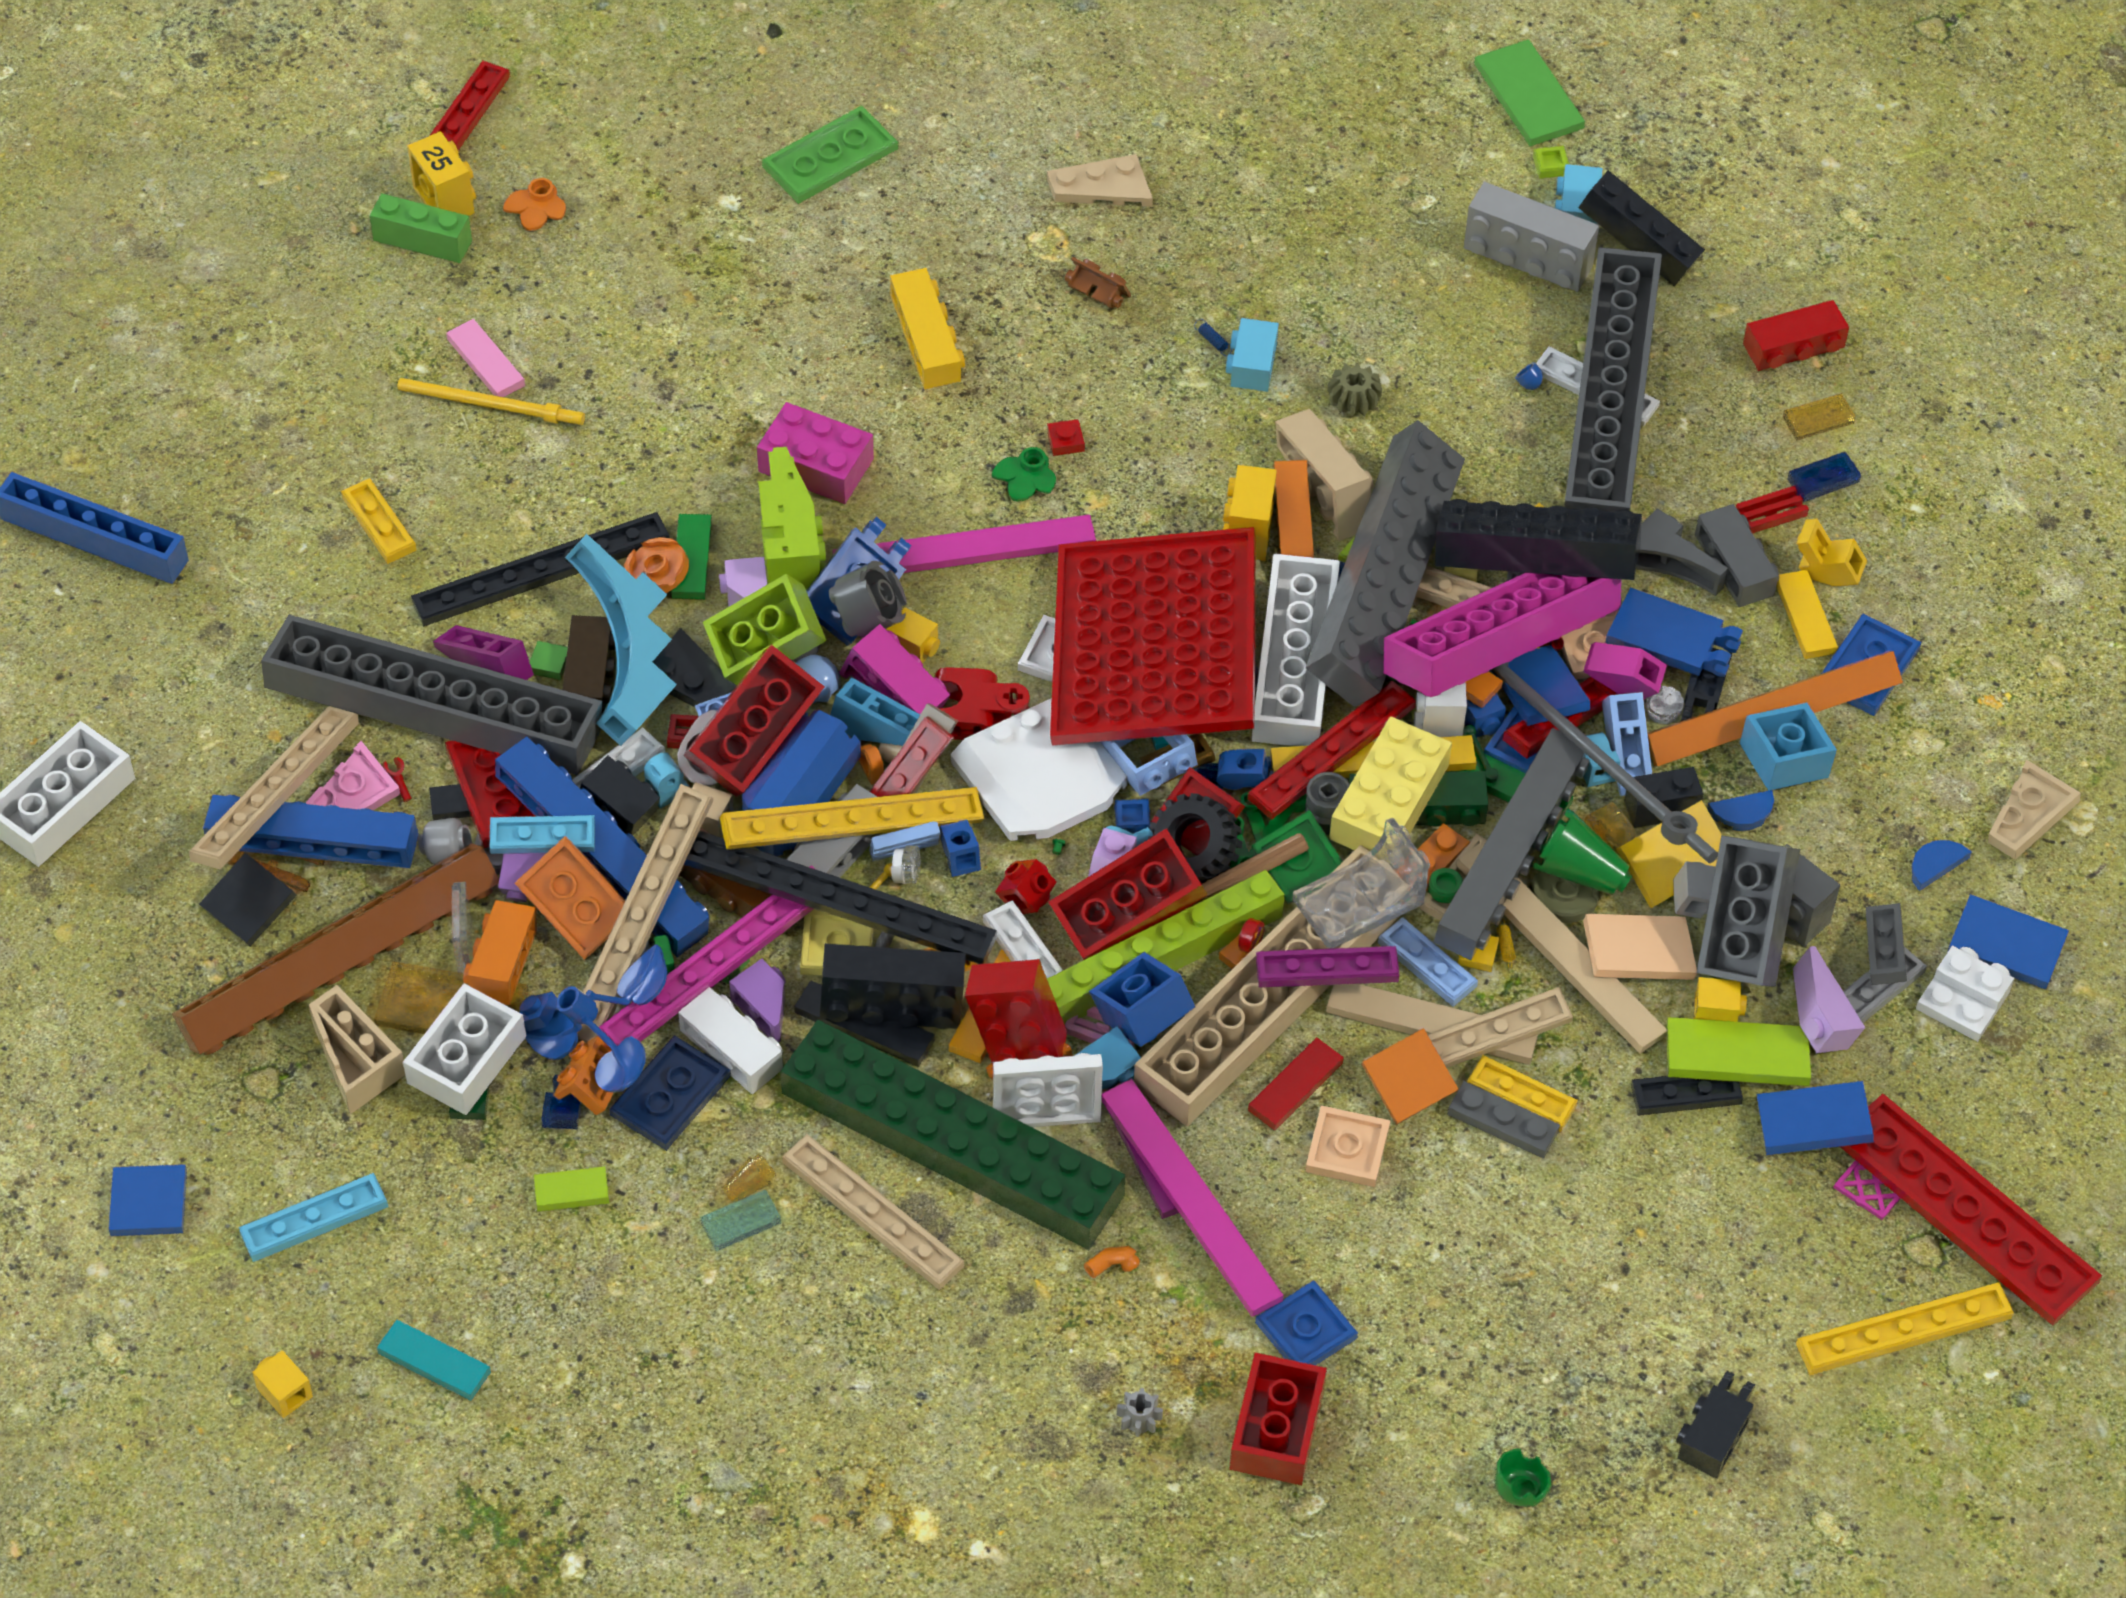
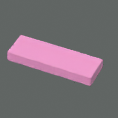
M474 319L446 332L447 340L493 395L505 397L525 386V380Z

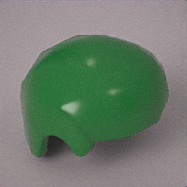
M1520 1448L1504 1452L1497 1461L1495 1468V1488L1500 1497L1510 1504L1527 1508L1536 1506L1545 1500L1552 1485L1550 1472L1541 1463V1459L1539 1457H1525Z

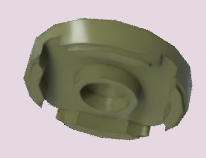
M1541 871L1534 876L1531 885V892L1562 923H1574L1583 920L1586 914H1591L1595 911L1600 897V891Z

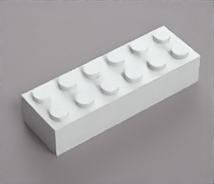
M1282 554L1273 555L1255 700V729H1252V742L1309 746L1320 737L1326 684L1306 669V665L1338 583L1340 560Z

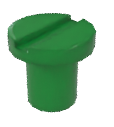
M1053 839L1052 853L1060 855L1062 847L1065 846L1066 842L1062 839Z

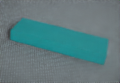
M398 1319L377 1346L378 1354L470 1401L473 1400L491 1373L489 1365Z

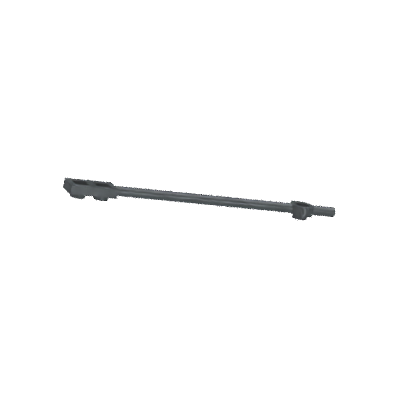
M1509 662L1488 671L1497 674L1662 821L1661 834L1665 839L1675 845L1688 844L1708 863H1712L1717 859L1718 852L1696 834L1698 823L1693 816L1685 812L1670 811L1508 667Z

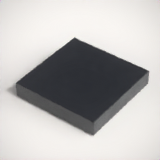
M245 853L199 905L251 947L297 895L292 889Z

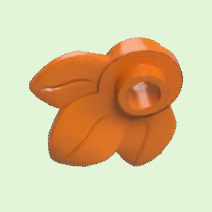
M537 178L530 182L526 190L513 192L505 201L503 211L520 214L523 228L533 231L544 226L548 218L561 220L565 215L566 205L557 196V189L549 179Z

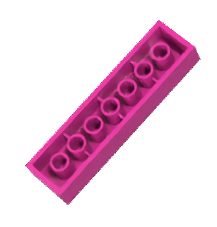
M1524 573L1384 637V674L1420 691L1425 696H1438L1450 688L1461 685L1480 674L1487 673L1503 663L1510 662L1522 654L1533 651L1552 640H1557L1575 629H1580L1584 625L1620 609L1622 579Z

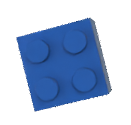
M1145 952L1089 991L1104 1023L1112 1029L1118 1026L1126 1038L1140 1047L1154 1040L1159 1033L1173 1023L1180 1021L1185 1014L1196 1007L1182 976Z

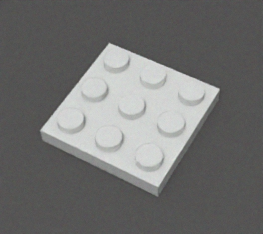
M1080 1053L1070 1057L1055 1058L1053 1056H1043L1038 1059L1029 1060L1010 1058L1001 1062H993V1108L1030 1127L1100 1122L1101 1054L1090 1055L1088 1053Z

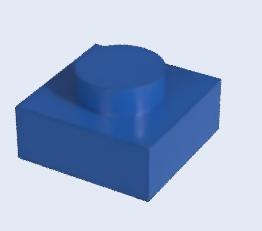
M553 992L531 995L522 1002L519 1013L523 1014L526 1032L548 1026L557 1008V997Z

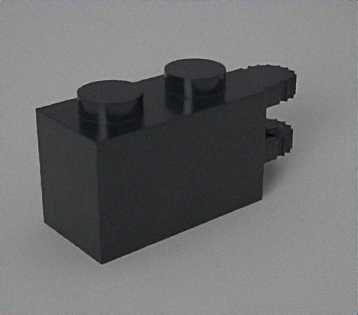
M1729 1371L1725 1372L1718 1386L1713 1385L1708 1396L1700 1395L1692 1411V1414L1696 1416L1691 1425L1685 1423L1676 1439V1443L1681 1445L1677 1459L1718 1479L1746 1429L1754 1404L1748 1402L1753 1393L1755 1384L1747 1381L1741 1388L1739 1396H1736L1727 1391L1731 1388L1735 1374Z

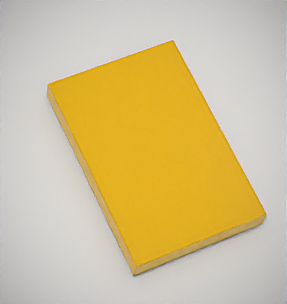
M1701 800L1682 812L1696 819L1698 823L1696 834L1718 852L1722 834ZM1662 823L1616 849L1620 857L1630 865L1628 870L1650 908L1674 896L1673 879L1686 861L1701 862L1715 867L1717 862L1716 859L1714 862L1708 863L1688 844L1675 845L1670 843L1661 834Z

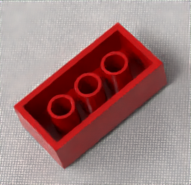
M771 644L762 652L683 756L735 797H738L744 793L825 686Z
M1166 828L1053 898L1048 903L1081 957L1085 960L1182 912L1208 894Z

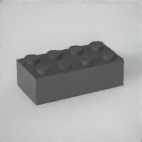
M1721 835L1696 973L1760 986L1776 987L1801 849Z

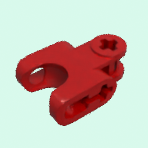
M945 667L938 669L934 675L945 685L947 692L950 694L949 698L958 701V704L952 707L939 708L958 720L951 732V735L954 737L952 740H964L973 734L1010 718L1011 713L1016 715L1030 708L1028 706L1030 695L1025 686L1018 683H997V675L988 669ZM1013 693L1016 694V699H1013Z

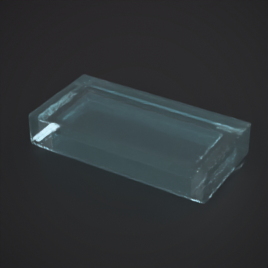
M766 1189L700 1217L701 1225L715 1251H719L781 1224V1216Z

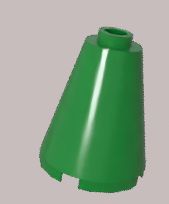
M1567 808L1564 816L1569 819L1567 822L1562 819L1558 821L1540 851V857L1543 858L1542 863L1535 859L1532 867L1538 871L1613 895L1616 890L1622 893L1632 877L1627 872L1630 865L1574 811Z

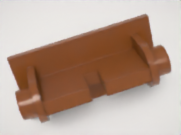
M1072 257L1071 260L1076 268L1074 271L1069 270L1064 279L1068 282L1069 287L1087 296L1093 286L1096 287L1091 297L1109 308H1119L1124 300L1122 294L1129 298L1131 297V293L1126 286L1127 282L1121 276L1113 272L1109 275L1101 272L1100 267L1089 259L1085 258L1082 262Z

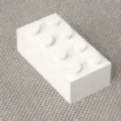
M79 721L0 792V840L39 867L135 780L130 756L89 726Z

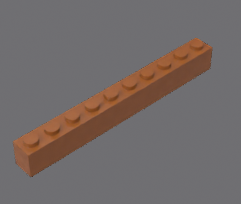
M471 843L172 1013V1016L191 1051L198 1054L204 1053V1055L212 1054L224 1046L222 1042L233 1035L238 1038L251 1032L254 1029L253 1024L261 1019L270 1020L284 1012L283 1007L293 1001L299 1003L312 997L315 994L314 989L324 983L328 986L340 981L345 977L343 972L354 966L361 968L374 961L373 955L384 949L391 951L401 946L405 942L403 938L413 932L420 934L434 926L433 921L441 916L450 917L457 914L464 908L462 904L473 898L474 900H480L493 892L492 887L499 884V878L483 846Z

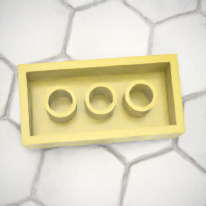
M1390 716L1332 815L1329 839L1353 850H1356L1361 845L1392 866L1449 766L1452 742Z

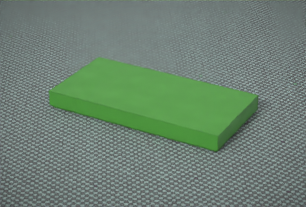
M1529 39L1475 57L1474 65L1530 147L1584 129L1585 120Z
M861 105L762 159V167L799 204L898 149V141Z

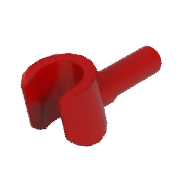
M399 757L394 758L397 772H392L388 768L387 762L384 761L381 766L399 786L403 801H410L412 798L401 774L405 767L403 760Z

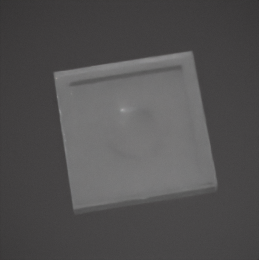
M454 882L452 885V942L458 977L460 979H463L466 964L472 963V919L466 882Z

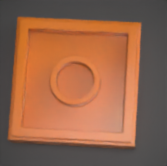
M1424 1028L1361 1063L1396 1125L1459 1090Z

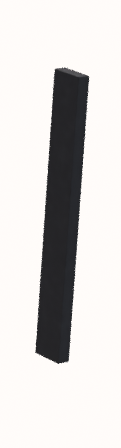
M658 512L589 535L616 561L628 557L634 549L637 551L643 547L641 543L649 539L659 537L670 538ZM583 537L411 595L412 604L424 627L579 574L578 570L565 557Z

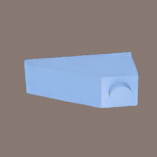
M1643 692L1609 695L1602 700L1606 737L1611 751H1616L1621 761L1620 766L1632 777L1652 774ZM1617 782L1620 796H1625L1626 789Z

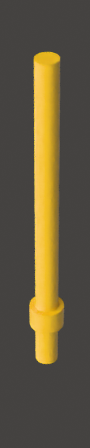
M400 378L397 388L400 391L541 417L545 422L555 424L562 421L583 425L585 421V413L562 409L559 404H536L406 378Z

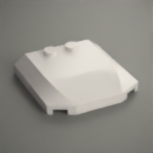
M1052 698L965 738L950 754L952 765L970 788L977 787L980 802L1010 841L1018 840L1017 835L1035 834L1036 839L1049 838L1106 811L1113 803V797L1119 789L1122 788L1124 790L1127 786V775L1100 742L1052 746L1050 739Z

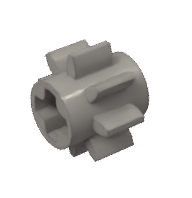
M1140 1388L1139 1391L1132 1394L1125 1392V1404L1117 1405V1416L1123 1417L1121 1429L1129 1428L1132 1432H1135L1136 1437H1139L1141 1433L1148 1430L1154 1433L1156 1428L1155 1420L1159 1421L1163 1418V1409L1157 1407L1159 1396H1151L1144 1391V1388Z

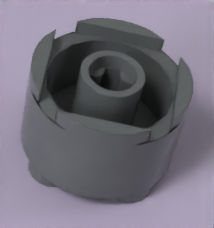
M872 561L839 577L835 582V586L829 589V597L832 603L837 606L839 614L843 619V628L851 637L855 635L865 637L879 624L887 629L902 622L906 616V613L902 614V606L907 604L903 587L892 570L886 572L880 567L883 565L880 561Z

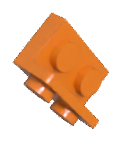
M595 1036L587 1042L580 1041L573 1051L570 1052L569 1057L571 1061L557 1078L559 1085L554 1093L558 1100L571 1093L595 1115L606 1110L613 1095L612 1092L601 1089L595 1080V1070L598 1062L606 1053L611 1051L610 1047L600 1037Z

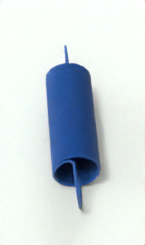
M1207 322L1203 323L1197 330L1219 352H1224L1228 345H1230Z

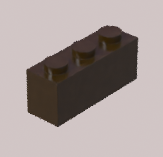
M572 615L562 690L602 701L603 714L605 706L609 704L613 693L612 684H608L609 677H615L616 659L611 657L612 650H616L612 630L607 617Z

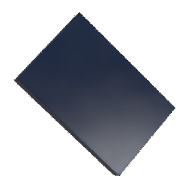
M674 1035L641 1072L638 1079L609 1109L610 1116L667 1151L731 1077V1070Z

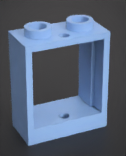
M1187 734L1163 736L1173 749L1139 768H1136L1120 749V747L1135 739L1101 741L1100 743L1127 775L1128 783L1141 796L1152 789L1158 788L1161 784L1185 773L1189 767L1193 768L1198 765L1194 743Z

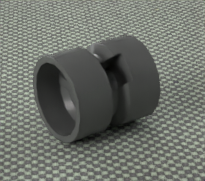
M1323 772L1315 775L1310 779L1306 792L1305 812L1308 810L1312 812L1326 835H1330L1332 815L1350 786L1343 776L1333 772Z

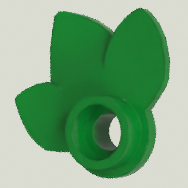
M1028 447L1018 457L1004 458L992 471V478L1008 482L1009 496L1016 502L1028 500L1034 495L1036 490L1050 494L1056 485V476L1049 469V458L1038 447Z

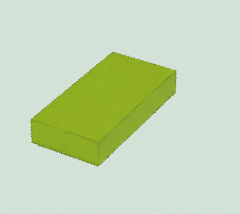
M605 1166L534 1175L537 1212L609 1204Z

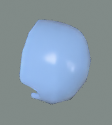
M815 654L803 657L796 662L798 666L825 686L813 703L828 702L835 691H840L841 680L839 671L827 657Z

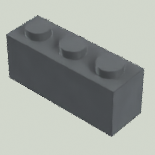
M1734 504L1700 514L1698 516L1695 537L1707 555L1718 559L1728 568L1725 586L1738 607L1774 596L1777 581H1779L1778 569L1766 557L1761 541L1753 536L1746 517L1743 514L1740 515Z

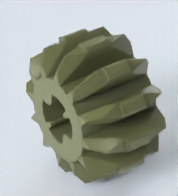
M1345 363L1342 370L1335 369L1330 382H1328L1327 390L1331 405L1337 406L1339 413L1349 411L1351 417L1355 412L1365 416L1368 409L1375 410L1378 401L1382 397L1379 374L1372 373L1371 366L1364 369L1361 368L1359 363L1355 367H1350Z

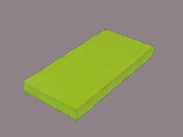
M1667 1018L1668 1077L1810 1086L1809 1040L1800 1026Z

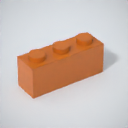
M495 900L491 913H486L482 924L483 935L481 938H476L474 942V959L472 963H467L465 966L463 983L504 1005L510 1006L537 932L536 907Z

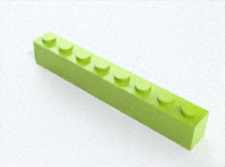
M1264 870L1047 978L1064 1025L1067 1020L1077 1015L1078 1018L1087 1016V1010L1096 1007L1089 991L1141 953L1149 954L1176 971L1228 945L1240 934L1244 923L1248 919L1254 918L1263 921L1266 926L1282 918L1285 894L1267 870Z

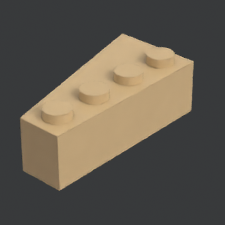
M1311 409L1275 421L1277 447L1286 461L1307 460L1310 498L1317 496L1318 502L1322 507L1320 508V513L1324 520L1332 519L1335 529L1333 533L1337 540L1341 541L1356 535L1371 496V489L1374 487L1370 473L1367 470L1364 471L1359 466L1355 456L1346 451L1338 436H1333L1327 429L1324 420L1318 419Z

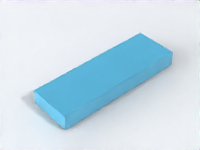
M594 815L490 817L491 854L547 853L564 836H567L581 852H595Z

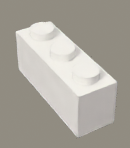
M709 987L678 1012L680 1031L709 1057L729 1068L731 1076L751 1094H754L782 1070L783 1050L780 1044L773 1037L767 1038L762 1034L756 1023L749 1016L745 1015L743 1017L737 1012L732 1002L725 995H718Z

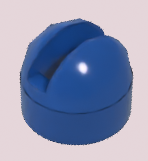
M1532 362L1523 368L1515 376V379L1525 389L1534 390L1542 384L1543 374L1539 366Z

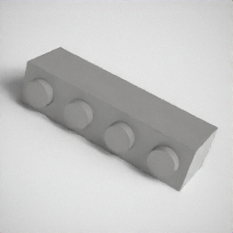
M856 784L849 793L842 794L838 801L874 798L877 796ZM881 833L798 842L787 860L807 867L812 865L816 870L841 877L870 846L872 837L879 836Z

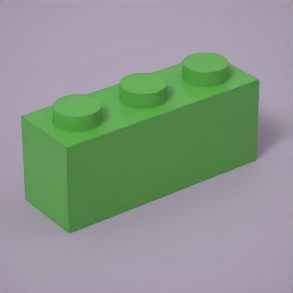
M381 193L369 215L373 241L461 263L472 243L469 216Z

